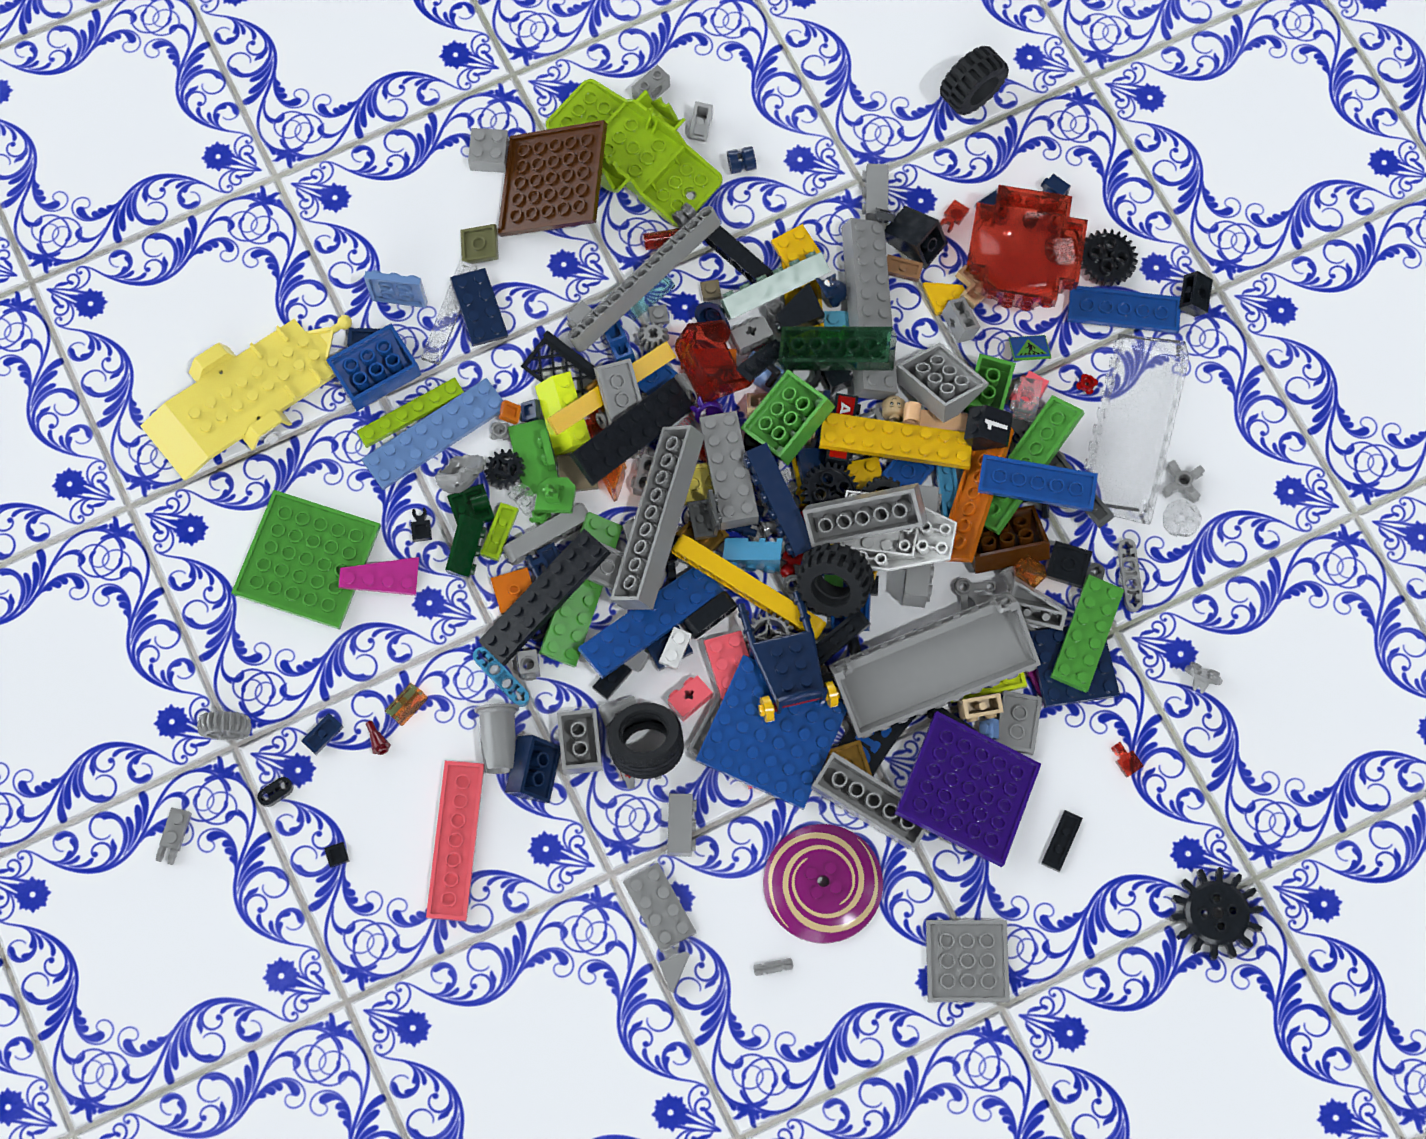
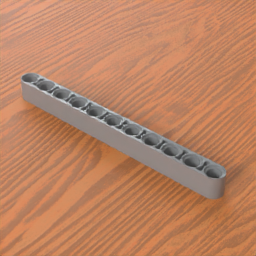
M712 206L702 208L570 330L568 338L578 352L588 349L720 226L721 221Z

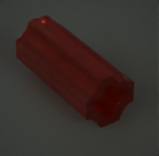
M679 228L643 233L645 250L660 248Z

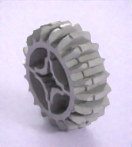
M765 612V617L758 614V620L755 618L751 619V626L755 630L754 634L760 627L765 625V631L755 636L756 642L768 640V630L772 638L795 634L792 632L794 627L788 626L789 622L787 620L782 621L783 618L781 616L776 618L775 612H773L772 617H769V613ZM772 625L780 628L783 633L773 630ZM747 637L744 638L745 643H748ZM749 643L746 645L747 650H750Z
M205 712L199 716L197 722L198 733L205 738L217 740L244 739L250 734L251 719L247 715L239 714L238 712Z

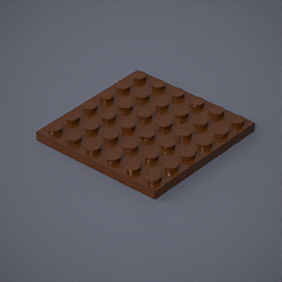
M605 120L510 136L498 235L504 237L596 223L607 132V122Z

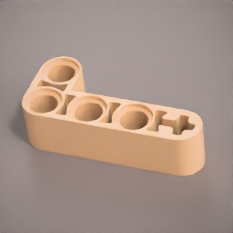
M910 401L904 404L902 423L965 432L968 414L960 413L943 423L929 410H922V405L918 402Z

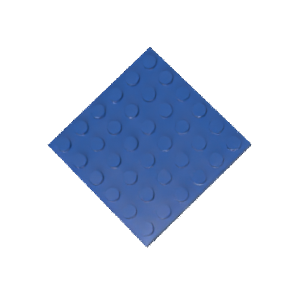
M743 655L695 761L804 810L813 790L811 787L821 772L847 710L842 699H838V706L829 708L826 701L824 704H820L819 700L782 708L780 714L774 712V721L765 722L764 717L760 716L758 710L760 697L769 696L772 703H774V699L756 660Z

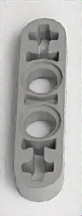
M1126 538L1120 541L1117 549L1122 589H1125L1123 592L1124 604L1128 611L1137 612L1143 605L1137 549L1135 542ZM1125 544L1131 547L1128 552L1129 557H1126V549H1122ZM1124 563H1133L1134 569L1131 571L1126 570ZM1134 580L1137 587L1130 589L1127 587L1126 582ZM1134 593V600L1135 602H1138L1136 607H1134L1132 603H1129L1131 602L1132 594Z

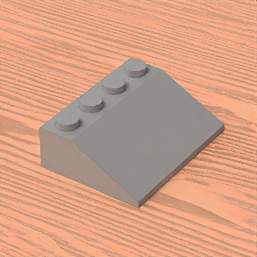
M940 342L896 366L897 383L943 423L959 415L989 384Z

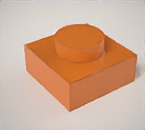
M504 400L501 403L499 419L516 425L519 422L521 406Z

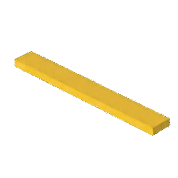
M667 341L632 363L637 383L676 358ZM596 386L546 419L556 435L604 405L599 386Z

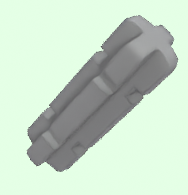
M787 958L783 959V961L766 962L764 965L756 964L753 967L755 976H760L763 973L781 972L783 969L785 971L793 969L792 959Z

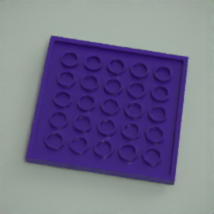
M936 711L894 814L1003 867L1041 763Z

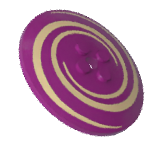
M815 824L793 831L777 844L770 854L765 867L763 889L767 906L781 927L799 939L812 943L827 944L846 940L867 926L874 917L882 898L883 877L876 855L862 838L839 826ZM820 877L828 878V886L821 887L818 884V879Z

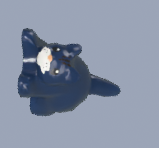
M836 273L825 280L816 278L817 283L832 307H838L846 299V284L836 280Z

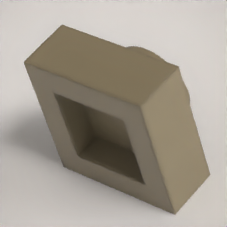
M718 279L700 282L703 302L721 299Z

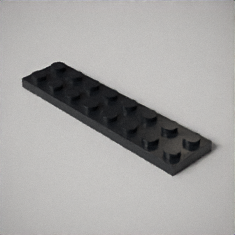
M673 377L572 452L570 457L590 485L593 486L658 437L663 427L672 426L692 411L690 407L694 405H692V401Z
M583 529L478 641L505 666L611 552L588 531Z

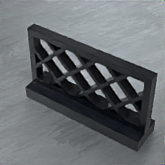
M547 330L543 335L544 338L523 362L521 368L539 382L544 381L543 372L553 371L554 376L556 375L555 370L566 369V372H568L569 368L579 369V377H572L573 381L580 380L581 389L576 390V392L581 393V396H583L584 392H587L586 389H583V379H596L595 366ZM546 344L551 349V355L541 356L540 350ZM563 357L565 359V366L555 367L554 358ZM551 358L552 367L542 369L541 360ZM539 360V369L531 370L527 367L531 361Z

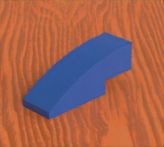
M618 320L603 335L615 362L630 358L633 363L636 361L634 352Z

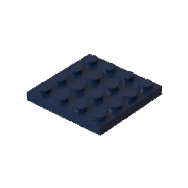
M1069 626L1063 627V631L1051 628L1029 632L1041 665L1036 667L1035 671L1044 708L1120 696L1107 640L1089 690L1085 693L1050 678Z

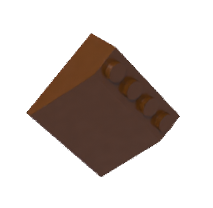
M1030 505L1018 508L999 535L985 527L983 528L973 562L971 563L975 574L1050 559V542L1035 506Z

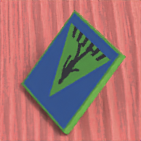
M1045 335L1008 337L1014 361L1051 359Z

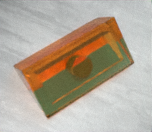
M410 683L386 708L385 712L399 725L403 726L427 701L428 697L422 690Z

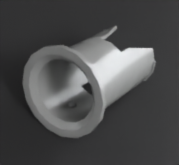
M495 703L480 705L474 708V712L479 715L481 751L485 773L487 774L510 773V769L513 768L516 741L515 713L519 711L518 705Z

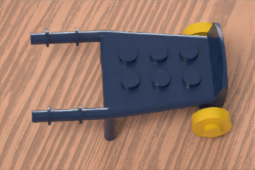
M798 591L793 593L795 598L794 604L798 607L800 613L799 620L803 623L805 631L756 642L753 633L755 630L751 626L748 617L749 611L746 610L744 603L737 605L738 617L741 618L744 627L743 634L746 635L750 646L749 657L756 660L774 699V703H772L769 696L760 697L758 710L760 716L764 717L765 722L774 721V712L780 714L782 708L819 700L820 704H824L826 701L829 708L838 706V699H840L839 689L835 687L833 681L823 684L814 631L810 622L811 616L807 613L804 604L806 601L801 599Z

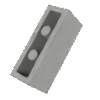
M867 164L866 171L862 172V182H866V187H862V198H865V203H862V214H865V220L878 221L874 215L876 208L888 210L889 164Z
M669 794L668 856L692 857V851H696V839H692V831H696V819H693V812H697V800H693V794Z

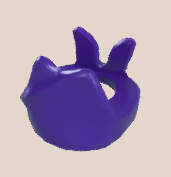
M701 396L698 397L697 401L699 407H690L695 413V420L699 424V417H701V412L706 409V416L723 413L722 404L716 400L704 404Z

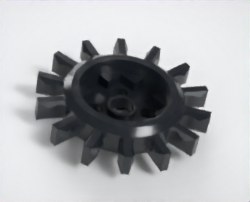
M1222 867L1216 869L1215 881H1208L1204 870L1199 869L1196 873L1200 885L1194 887L1189 880L1184 879L1180 884L1189 892V896L1183 898L1179 895H1173L1171 898L1173 903L1184 906L1183 913L1171 915L1169 917L1170 921H1184L1187 929L1180 931L1176 938L1182 940L1191 934L1196 939L1191 949L1192 954H1196L1201 949L1202 944L1210 946V960L1215 961L1218 957V947L1225 946L1229 958L1233 959L1237 957L1233 942L1236 940L1247 949L1253 946L1251 940L1244 933L1246 929L1256 933L1262 931V926L1250 922V914L1257 915L1263 912L1264 908L1263 906L1249 907L1246 899L1252 897L1257 890L1254 887L1248 889L1245 893H1241L1237 889V885L1242 879L1241 874L1233 877L1231 884L1223 882L1224 871ZM1213 895H1218L1220 900L1214 901ZM1217 907L1223 911L1222 918L1213 916V908ZM1231 907L1236 910L1235 914L1230 913L1229 909ZM1202 910L1207 911V917L1201 915ZM1218 923H1222L1224 925L1223 930H1220L1217 927Z

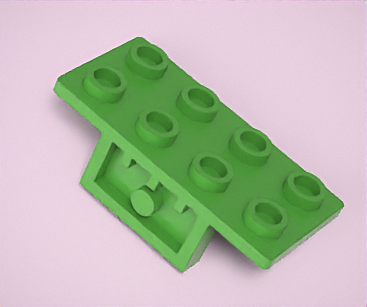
M544 419L508 427L513 453L517 452L519 457H522L524 460L522 464L526 466V469L522 470L525 476H520L522 492L525 497L537 494L538 485L548 477H558Z

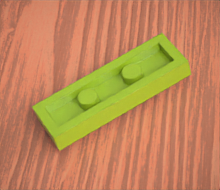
M500 503L480 552L481 556L499 562L519 508Z

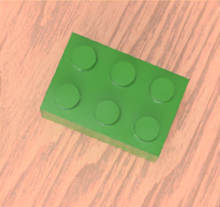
M979 354L975 372L989 384L964 409V412L969 413V407L983 405L1003 410L1016 363Z

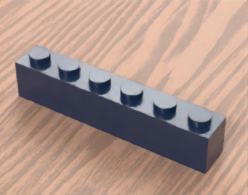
M767 442L745 452L743 463L752 473L751 479L755 486L758 485L760 489L759 496L762 502L766 503L769 508L767 512L770 519L774 520L777 525L776 532L780 538L783 537L786 553L795 558L812 550L806 524Z

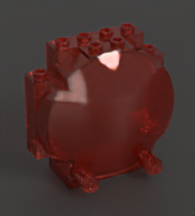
M998 185L994 205L977 202L965 271L972 274L975 280L981 282L982 296L987 299L996 300L997 305H1001L1003 308L1016 307L1022 311H1030L1038 306L1044 308L1055 307L1058 294H1063L1066 290L1077 288L1088 220L1070 217L1072 196Z

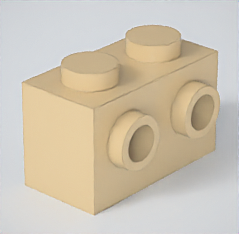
M1000 693L957 701L960 719H966L967 722L978 721L980 716H985V719L996 718L997 713L1004 712Z

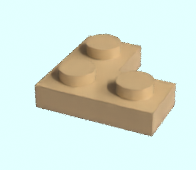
M969 263L962 267L955 275L957 279L968 287L959 298L965 297L972 309L995 288L993 283Z

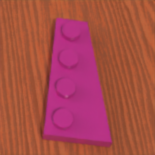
M419 557L340 568L338 588L416 596Z

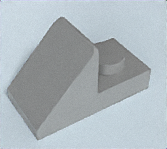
M695 101L689 131L690 138L707 140L710 122L713 119V105Z

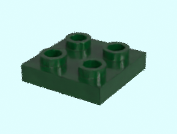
M483 483L468 488L461 493H453L447 496L456 524H458L460 514L484 523L493 521L495 518Z

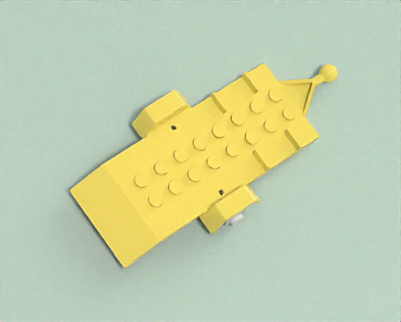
M342 315L338 318L337 323L330 328L325 327L305 331L294 318L282 327L277 325L276 331L256 344L251 342L250 348L237 356L228 346L220 342L193 359L189 374L196 383L166 401L140 425L141 428L184 481L195 475L209 460L241 439L245 441L252 451L256 448L260 438L265 437V444L275 443L279 439L280 432L278 430L274 431V428L281 423L288 426L292 425L283 411L336 377L326 359L329 358L333 334L341 329H349L352 326V319L348 315Z

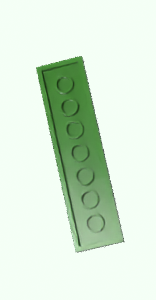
M1052 395L1008 458L1049 465L1084 416V411ZM994 495L984 527L999 535L1023 500Z
M588 512L581 531L585 529L599 542L616 549L623 526ZM587 579L552 615L539 654L573 668L577 666L581 654L578 651V647L585 642L603 586Z

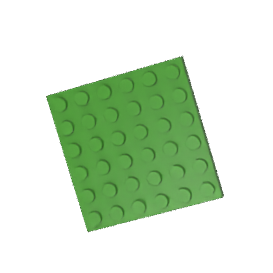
M274 490L231 593L234 596L340 630L356 591L338 588L340 568L365 565L367 563L381 524Z

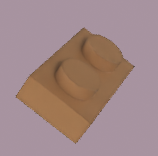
M887 255L888 275L919 282L923 263Z

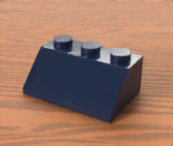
M534 735L518 736L513 768L510 769L505 793L522 799L550 803L561 754L560 746Z

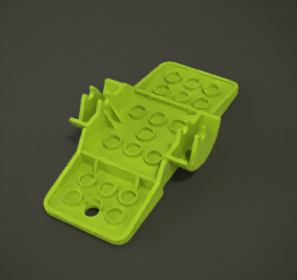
M587 79L577 87L546 121L545 126L547 130L605 120L607 122L601 186L614 193H619L625 186L638 196L639 201L675 227H679L672 218V214L675 211H679L684 203H688L698 212L722 185L723 178L721 173L688 146L677 131L686 119L678 120L670 103L665 104L662 101V97L653 101L646 90L636 100L625 99L596 80ZM688 192H694L697 196L695 199L690 200L686 195Z

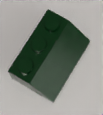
M460 514L445 568L447 574L470 579L471 575L474 576L477 564H474L475 557L480 556L482 546H479L480 539H484L487 530L484 527V522Z

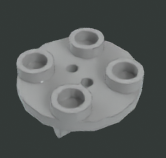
M1191 662L1184 669L1189 675L1194 677V691L1197 690V687H1200V693H1204L1209 684H1222L1223 680L1219 677L1220 673L1216 670L1209 669L1207 671L1195 662Z

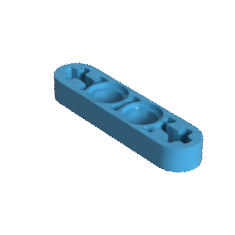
M485 647L477 648L473 653L475 663L513 704L519 707L526 706L530 700L527 690ZM479 653H481V654H485V653H486L485 657H486V659L489 661V663L487 664V666H486V662H485L483 659L478 660V659H479V656H478ZM492 666H499V674L492 675L489 672ZM506 679L513 681V686L509 689L502 686L503 681ZM515 689L520 695L525 694L524 701H516L518 698L517 695L514 693Z

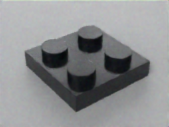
M1055 541L1045 578L1082 589L1092 551Z

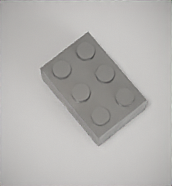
M596 708L557 712L563 774L571 775L603 771Z

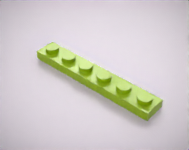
M454 377L357 430V434L364 446L368 448L438 410L464 393Z

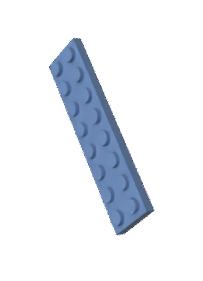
M485 378L361 460L381 489L384 490L499 415L503 399L489 380Z

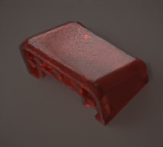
M725 320L688 323L675 342L676 354L697 397L701 396L703 403L711 402L748 388L755 381L754 379L749 382L736 371L737 365L726 345L731 331Z

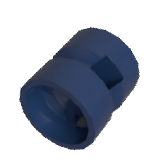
M752 146L744 147L741 151L737 149L727 151V160L731 174L740 173L742 169L746 171L757 169Z

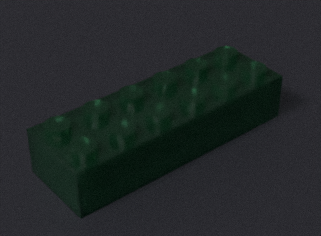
M782 327L778 362L784 370L893 371L897 334L893 327Z

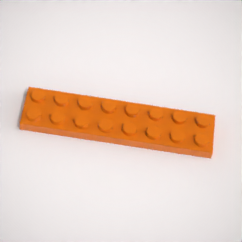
M1012 427L1008 447L971 451L970 469H964L948 517L957 522L952 556L949 562H973L994 496L977 493L983 455L1006 458L1014 434Z

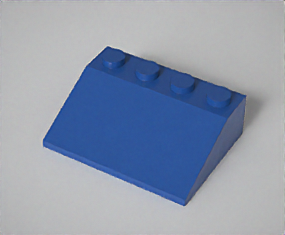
M392 324L383 327L326 359L356 411L422 375L417 362Z

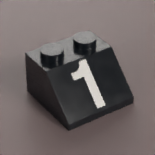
M988 405L969 407L964 440L972 447L973 451L1008 447L1013 414Z

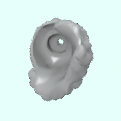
M468 454L454 456V458L450 459L448 465L443 470H438L435 475L437 485L447 493H461L469 488L484 470V466L487 463L486 459L478 454L475 456Z

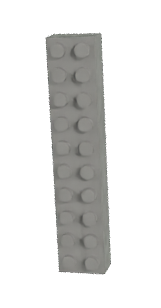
M850 218L841 229L854 396L885 400L888 396L898 393L884 223Z
M692 425L662 428L610 597V601L624 610H653L705 437L704 434Z

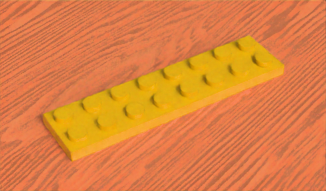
M830 413L821 424L819 448L965 470L970 469L972 447L964 440L965 432L838 413Z

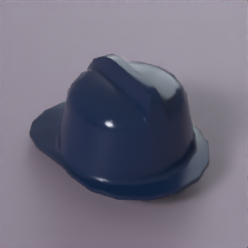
M700 303L695 309L696 321L709 340L716 343L724 342L730 335V325L725 317L724 309L717 303Z

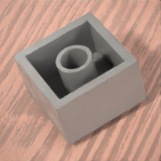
M471 128L468 155L470 171L505 173L509 147L508 130Z

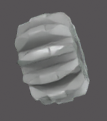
M653 321L652 325L646 322V327H641V333H638L639 345L644 346L645 351L648 349L653 350L662 343L669 341L668 329L663 328L662 322L656 325V321Z

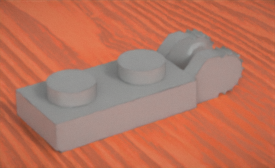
M171 807L160 840V847L156 854V861L161 862L163 860L166 848L171 851L167 862L170 865L174 864L184 840L192 815L191 812Z

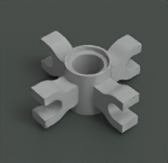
M1175 460L1169 462L1166 470L1175 480L1172 484L1163 488L1161 493L1165 499L1177 491L1185 493L1192 504L1198 501L1201 495L1193 487L1192 483L1203 476L1204 468L1200 465L1191 472L1181 471ZM1179 479H1184L1187 484L1180 483Z

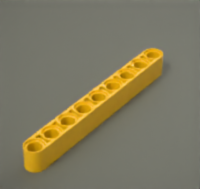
M684 534L679 536L671 549V552L676 557L765 612H768L770 615L775 612L776 618L781 616L783 618L782 621L787 620L789 622L788 626H793L796 631H805L803 623L799 620L800 613L798 607L792 600ZM807 610V613L811 616L810 622L814 631L815 641H817L827 624L824 620Z

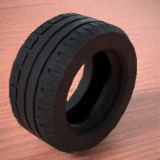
M643 702L628 706L613 718L608 727L607 739L611 759L622 773L633 778L651 779L668 773L678 764L684 752L681 723L676 714L663 705ZM641 730H657L666 736L663 744L653 751L637 752L626 746V741L629 737Z

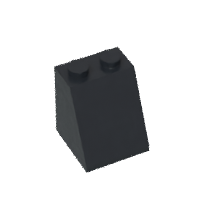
M904 206L897 213L894 221L885 228V238L888 244L911 260L923 263L922 268L924 269L928 268L948 244L938 219L907 206Z

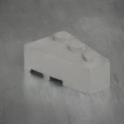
M1014 576L1009 594L1018 601L1025 622L1063 631L1067 616L1066 607Z

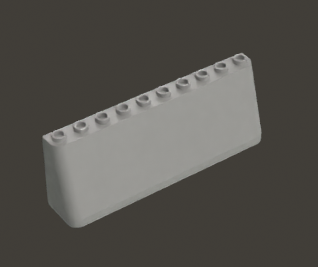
M1003 594L836 661L829 668L857 737L867 738L875 731L887 730L891 725L904 723L915 715L922 716L927 713V710L932 708H942L947 702L959 701L970 693H979L982 691V688L996 686L1004 679L1016 678L1019 673L1024 671L1031 672L1041 663L1018 601L1011 594Z

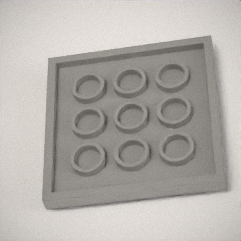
M926 920L928 1002H1010L1007 920Z

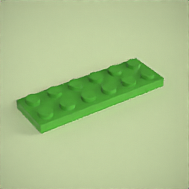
M1090 574L1087 576L1050 678L1085 693L1088 692L1125 589Z

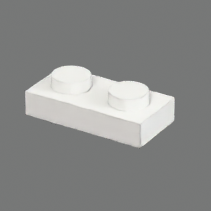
M674 627L661 655L659 664L677 670L692 634Z

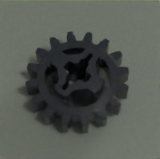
M501 449L500 454L495 451V457L489 456L490 463L485 465L488 468L484 470V473L488 475L486 479L488 482H491L493 487L497 485L499 490H502L503 486L509 490L510 485L515 488V482L521 483L520 476H525L524 471H522L526 469V466L522 464L524 460L522 457H519L517 452L513 454L511 449L507 453ZM502 465L505 466V468L507 469L506 471L508 472V474H506V473L504 472V470H503L504 468H503Z

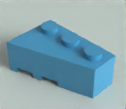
M725 538L723 558L739 568H745L747 571H756L757 569L764 570L766 573L779 572L783 538H777L776 542H766V538H759V542L749 541L748 538Z

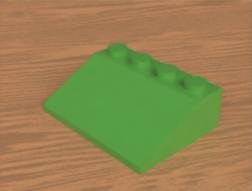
M787 369L741 426V429L760 445L767 442L771 453L788 466L835 406L826 396Z

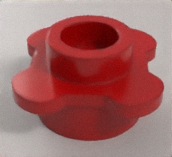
M1082 374L1080 382L1076 384V388L1091 395L1094 392V387L1098 385V380L1091 375Z

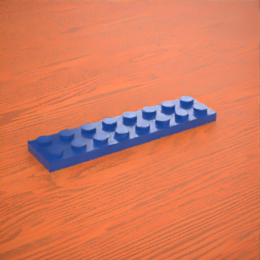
M693 567L658 591L653 610L629 611L579 646L578 651L603 679L670 632L674 627L684 622L686 618L724 590L714 579Z

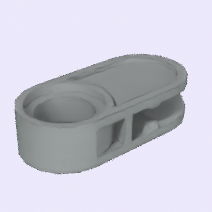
M682 372L674 376L692 401V405L697 404L699 396H701L703 401V392L689 373ZM692 392H694L696 400L693 398Z

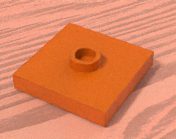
M527 567L491 578L501 615L532 584Z

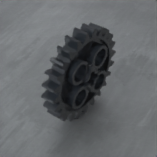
M1104 229L1101 234L1097 230L1095 235L1090 233L1089 237L1085 238L1080 246L1081 250L1078 252L1080 256L1078 262L1082 263L1080 269H1086L1084 275L1090 274L1089 280L1095 278V284L1102 281L1103 286H1105L1106 282H1109L1110 287L1113 286L1114 282L1120 285L1121 280L1126 282L1128 277L1131 278L1132 272L1136 269L1135 265L1138 263L1136 259L1138 253L1134 252L1136 246H1130L1132 240L1126 241L1127 235L1120 237V231L1114 234L1113 229H1111L1110 233H1107V230ZM1106 244L1112 245L1113 248H1109ZM1092 253L1097 254L1099 257H1094ZM1117 258L1123 259L1124 262L1119 261ZM1103 267L1108 268L1110 271H1105Z
M829 462L824 466L820 463L817 468L814 466L811 472L808 471L806 477L802 480L804 484L800 486V489L804 491L800 496L805 497L802 504L811 505L845 498L846 490L861 492L860 489H856L859 482H853L856 476L850 477V470L844 472L843 465L838 469L837 463H834L832 467ZM823 478H826L829 484L825 483ZM839 486H842L845 489V492H842ZM815 494H819L822 500H819Z

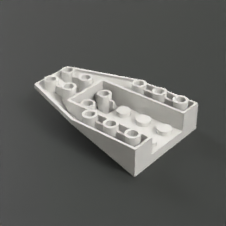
M846 490L845 497L865 494L867 492ZM925 507L928 520L924 526L840 542V545L851 546L850 549L858 550L860 555L868 560L867 564L871 565L873 571H895L950 561L957 522Z

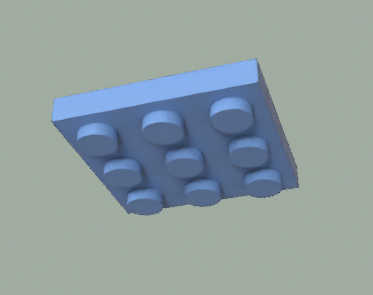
M377 270L365 271L364 279L372 301L421 308L427 307L428 301L421 278L415 275L385 274Z

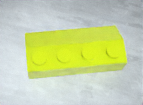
M568 371L551 376L536 385L535 390L538 400H540V407L555 457L574 452L590 440L584 418L558 435L555 434L546 420L578 399L571 372Z

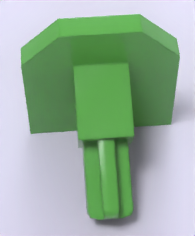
M548 477L538 485L535 512L573 513L576 486L568 477Z

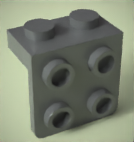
M712 489L708 490L706 500L687 502L694 540L717 537L718 530L721 529L722 516L721 512H717L716 507L718 505L717 494H713Z

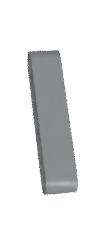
M579 503L573 507V513H561L507 543L503 547V551L511 565H517L525 561V557L528 555L534 556L537 554V550L553 542L555 544L580 530L588 510L583 503Z

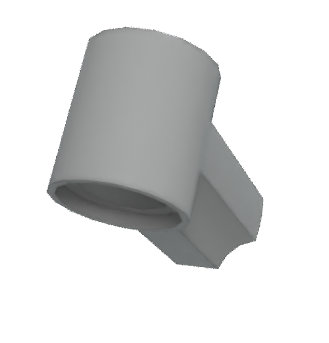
M634 696L616 703L609 702L598 708L605 727H609L613 718L620 711L628 706L637 704Z

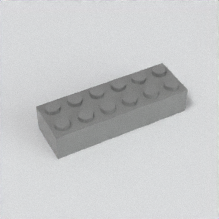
M737 411L699 417L700 430L705 435L703 445L713 494H717L718 497L717 512H721L722 516L721 530L758 524L759 515L749 468L747 469L743 463L745 448Z
M919 483L811 504L802 510L812 548L818 545L822 546L825 543L833 544L924 526L928 520Z
M919 485L924 507L940 514L939 508L942 494H938L939 487ZM934 563L905 569L902 605L925 608L926 602H930L933 587L930 584H932L934 576Z
M832 752L811 787L815 792L912 852L926 832V829L894 814L902 796L901 793Z

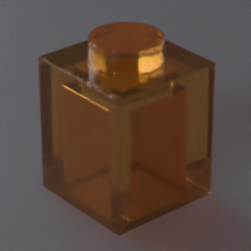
M1029 554L1016 563V577L1034 588L1047 577L1045 566Z

